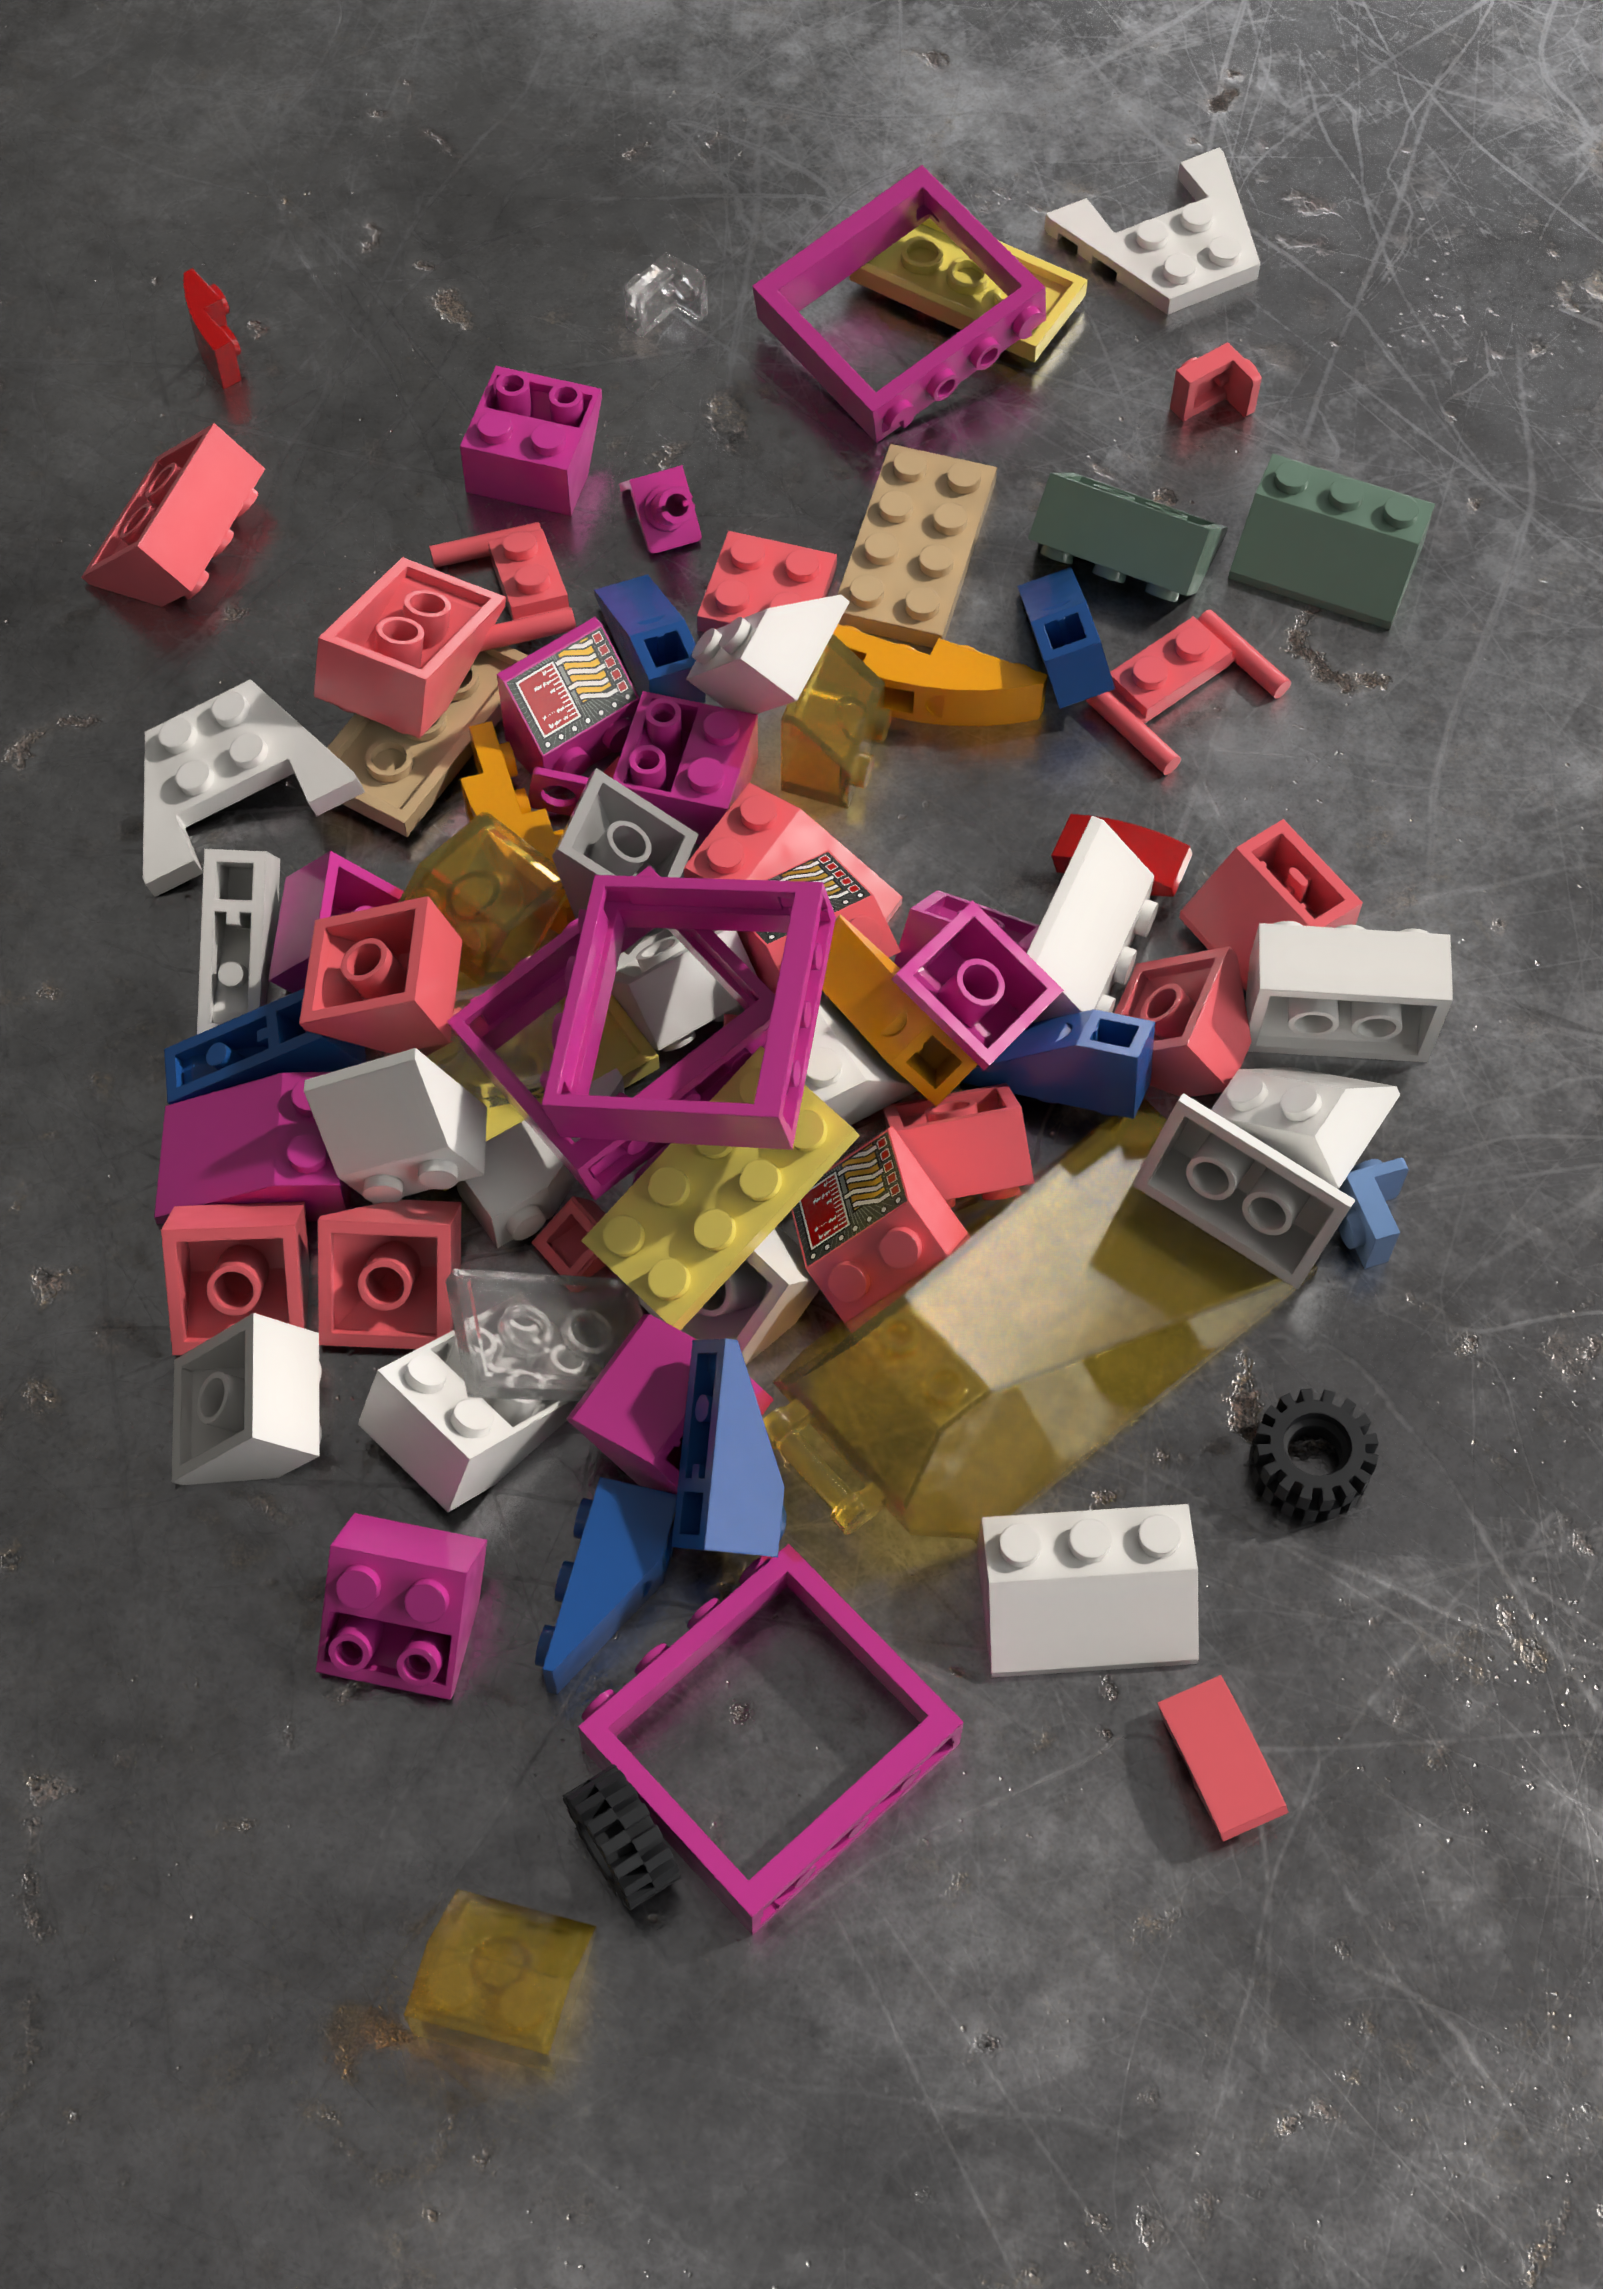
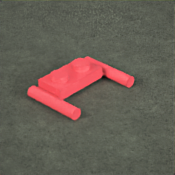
M539 522L429 546L434 569L488 556L491 558L502 593L506 597V604L512 621L493 625L485 637L480 652L562 634L576 628L572 608L569 607L566 589Z
M1209 609L1201 614L1198 620L1194 616L1112 670L1110 673L1115 689L1085 701L1164 775H1168L1177 768L1181 757L1144 723H1147L1229 667L1232 662L1240 666L1275 699L1280 698L1286 693L1291 685V681L1215 612Z

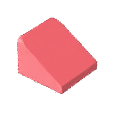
M576 1196L571 1197L531 1242L567 1284L573 1288H576L606 1266L581 1241L606 1213L594 1201Z

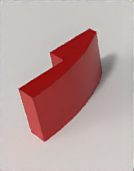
M191 268L183 273V287L194 337L206 367L221 388L225 390L242 380L237 356L241 354V349L235 335L227 325L225 316L230 313V308L220 288L216 284L208 285Z
M1070 814L1051 854L1057 873H1065L1090 821L1091 815ZM1094 816L1104 820L1154 875L1151 896L1174 897L1192 857L1191 847L1173 837L1149 828L1115 819Z

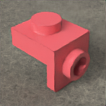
M1227 342L1199 358L1194 357L1187 360L1180 368L1176 369L1170 409L1184 422L1226 399L1243 417H1246L1255 412L1262 380L1261 375L1250 360L1245 359Z

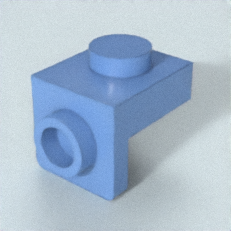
M1397 1158L1383 1163L1379 1159H1371L1359 1163L1352 1168L1340 1186L1339 1190L1355 1199V1202L1338 1229L1344 1244L1349 1249L1355 1248L1364 1269L1388 1262L1399 1237L1400 1231L1386 1201L1396 1198L1401 1191L1409 1171L1404 1158Z

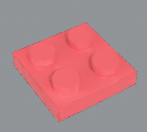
M728 531L697 614V630L706 632L710 628L718 629L730 624L737 617L745 618L767 608L827 597L837 570V554Z

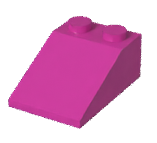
M331 1072L279 1073L165 1106L154 1214L156 1224H165L174 1206L305 1201L306 1222H318L319 1217L322 1215L350 1210L351 1187L337 1177L304 1093L305 1080Z

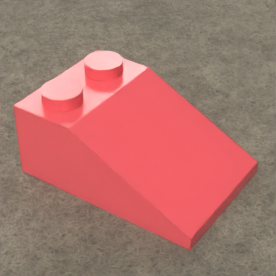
M402 557L318 637L314 697L336 705L343 711L356 713L389 726L396 732L409 734L420 739L448 709L483 647L488 631L495 625L505 608L506 597Z
M750 782L684 867V878L765 880L829 850L875 896L887 923L901 906L903 898L802 809Z

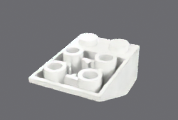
M517 1296L378 1369L358 1425L447 1512H450L496 1485L567 1421L566 1418L600 1374V1371L527 1303Z

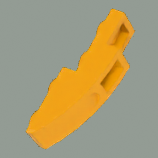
M839 624L813 670V673L857 687L858 708L889 717L947 726H993L1038 720L1044 708L1048 678L1047 674L1033 670L1027 665L1012 663L979 652L971 646L958 645L938 638L931 654L928 655L916 651L906 644H896L863 633L855 627Z
M492 721L469 726L473 759L478 774L461 778L460 781L466 816L475 839L492 869L514 897L544 925L561 934L564 928L575 920L552 858V854L564 830L553 831L546 808L531 811L525 788L514 790L511 778L517 777L518 771L510 742L499 744Z

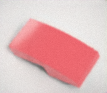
M1222 1675L1157 1703L1161 1717L1190 1771L1194 1787L1223 1842L1288 1813L1286 1803Z

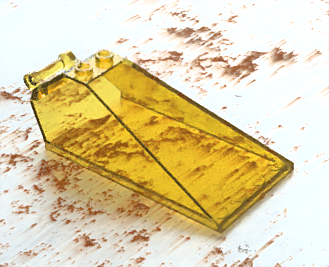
M1143 1098L1134 1119L1121 1116L1110 1117L1033 1176L1035 1184L1019 1186V1194L1002 1199L966 1226L965 1230L968 1234L947 1258L848 1322H839L806 1347L772 1382L790 1401L787 1406L776 1408L763 1418L772 1449H777L833 1511L830 1519L844 1535L854 1532L886 1507L910 1535L972 1539L977 1544L982 1517L1019 1514L1297 1290L1132 1186L1134 1179L1167 1121L1145 1098ZM1315 1264L1301 1286L1316 1274L1318 1267ZM810 1424L867 1487L853 1493L799 1431Z

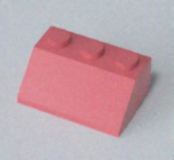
M215 423L156 457L81 578L89 585L160 607L183 596L186 599H191L202 589L209 578V573L205 568L211 558L218 556L231 542L234 532L229 528L235 518L243 515L255 502L258 492L254 487L265 468Z

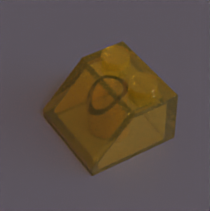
M832 634L798 700L787 704L781 718V791L848 809L856 788L866 789L874 765V755L870 754L874 742L884 743L891 723L892 710L884 708L885 682L834 634Z
M481 812L419 863L398 902L429 896L462 938L459 970L478 985H491L509 974L519 961L536 953L565 902L567 895L557 868L552 861L490 813Z
M457 1889L427 1942L404 2013V2017L413 2035L555 2074L596 1936L597 1926Z

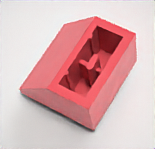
M1282 819L1236 847L1183 907L1179 918L1208 950L1230 946L1235 951L1238 958L1242 987L1247 991L1250 954L1259 923L1273 924L1280 921H1294L1303 926L1333 928L1342 925H1356L1363 902L1294 829Z

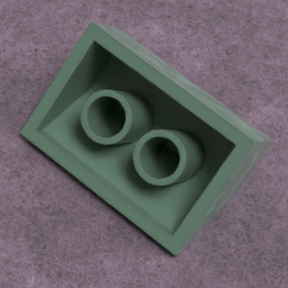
M1272 454L1254 495L1228 579L1390 630L1423 548L1435 503Z
M1050 473L1028 539L1043 544L1040 554L1067 564H1072L1075 556L1095 563L1092 572L1096 575L1120 583H1124L1126 576L1129 575L1148 582L1145 592L1168 601L1177 602L1180 594L1189 596L1197 593L1225 538L1228 527L1076 473Z

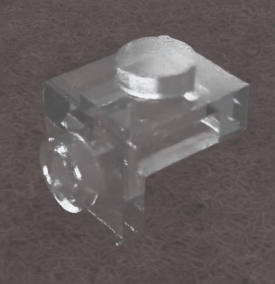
M665 252L642 273L634 275L624 288L626 328L643 338L676 308L698 321L702 320L708 314L706 277L694 266L685 264Z

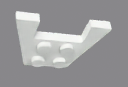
M1220 147L1180 162L1178 180L1196 202L1189 203L1184 207L1153 219L1145 220L1122 231L1113 232L1087 198L1046 213L1044 230L1048 235L1057 241L1064 236L1078 246L1077 254L1091 264L1101 261L1117 272L1116 280L1167 315L1258 279L1260 269L1259 257L1224 152Z
M251 679L145 732L143 880L154 897L203 873L186 831L188 826L294 773L308 804L316 816L365 793L355 773Z

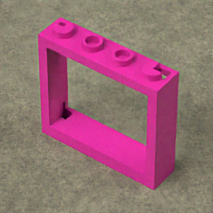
M923 165L916 168L752 285L758 319L876 443L900 426L905 429L912 422L915 415L934 401H942L949 397L960 382L977 370H985L990 367L1004 350L1019 339L1031 337L1032 330L1046 321L1045 286ZM930 218L1008 297L875 392L799 311Z
M650 865L636 875L660 877ZM577 918L570 922L561 934L535 954L519 961L509 974L481 995L470 999L471 1003L452 1016L447 1022L470 1058L591 1197L596 1200L668 1143L581 1138L574 1142L570 1137H560L546 1112L541 1109L542 1105L495 1052V1050L567 996L565 985L566 964L570 956H576L580 940ZM626 927L620 954L654 928ZM668 929L745 1010L633 1098L709 1102L760 1046L765 1049L775 994L713 930Z
M595 875L587 909H579L578 928L580 940L576 956H570L566 964L565 985L567 997L563 1013H557L553 1020L552 1045L554 1053L550 1070L544 1071L540 1078V1083L545 1090L541 1109L546 1112L559 1136L793 1150L836 920L824 883ZM626 927L787 933L754 1104L589 1095Z
M790 1544L778 1552V1557L760 1556L754 1560L739 1578L741 1585L722 1602L718 1598H713L702 1605L690 1618L687 1624L689 1631L670 1647L666 1643H661L649 1651L635 1668L637 1676L617 1693L609 1689L596 1697L583 1712L581 1718L584 1722L578 1726L581 1747L602 1771L614 1764L618 1770L623 1772L628 1783H631L636 1790L641 1803L646 1805L651 1819L659 1827L663 1838L752 1936L960 1744L964 1724L952 1709ZM786 1587H789L920 1724L748 1881L616 1736Z

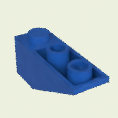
M1069 567L1017 586L1059 708L1114 690L1115 686L1100 637L1072 568Z
M647 574L595 589V598L639 697L641 698L642 692L645 691L706 704V694L686 680L696 662L692 657L696 643L685 619Z
M1092 1009L1031 1023L985 1071L977 1065L961 1082L976 1085L979 1088L1007 1083L1013 1094L1036 1098L1046 1103H1060L1093 1110L1107 1116H1121L1134 1119L1151 1083L1155 1021Z
M600 1477L593 1500L588 1498L581 1500L573 1532L574 1538L581 1539L574 1562L564 1560L555 1588L554 1599L557 1602H562L555 1626L545 1624L536 1650L535 1665L543 1667L542 1671L548 1693L558 1694L664 1583L674 1549L672 1547L676 1494Z

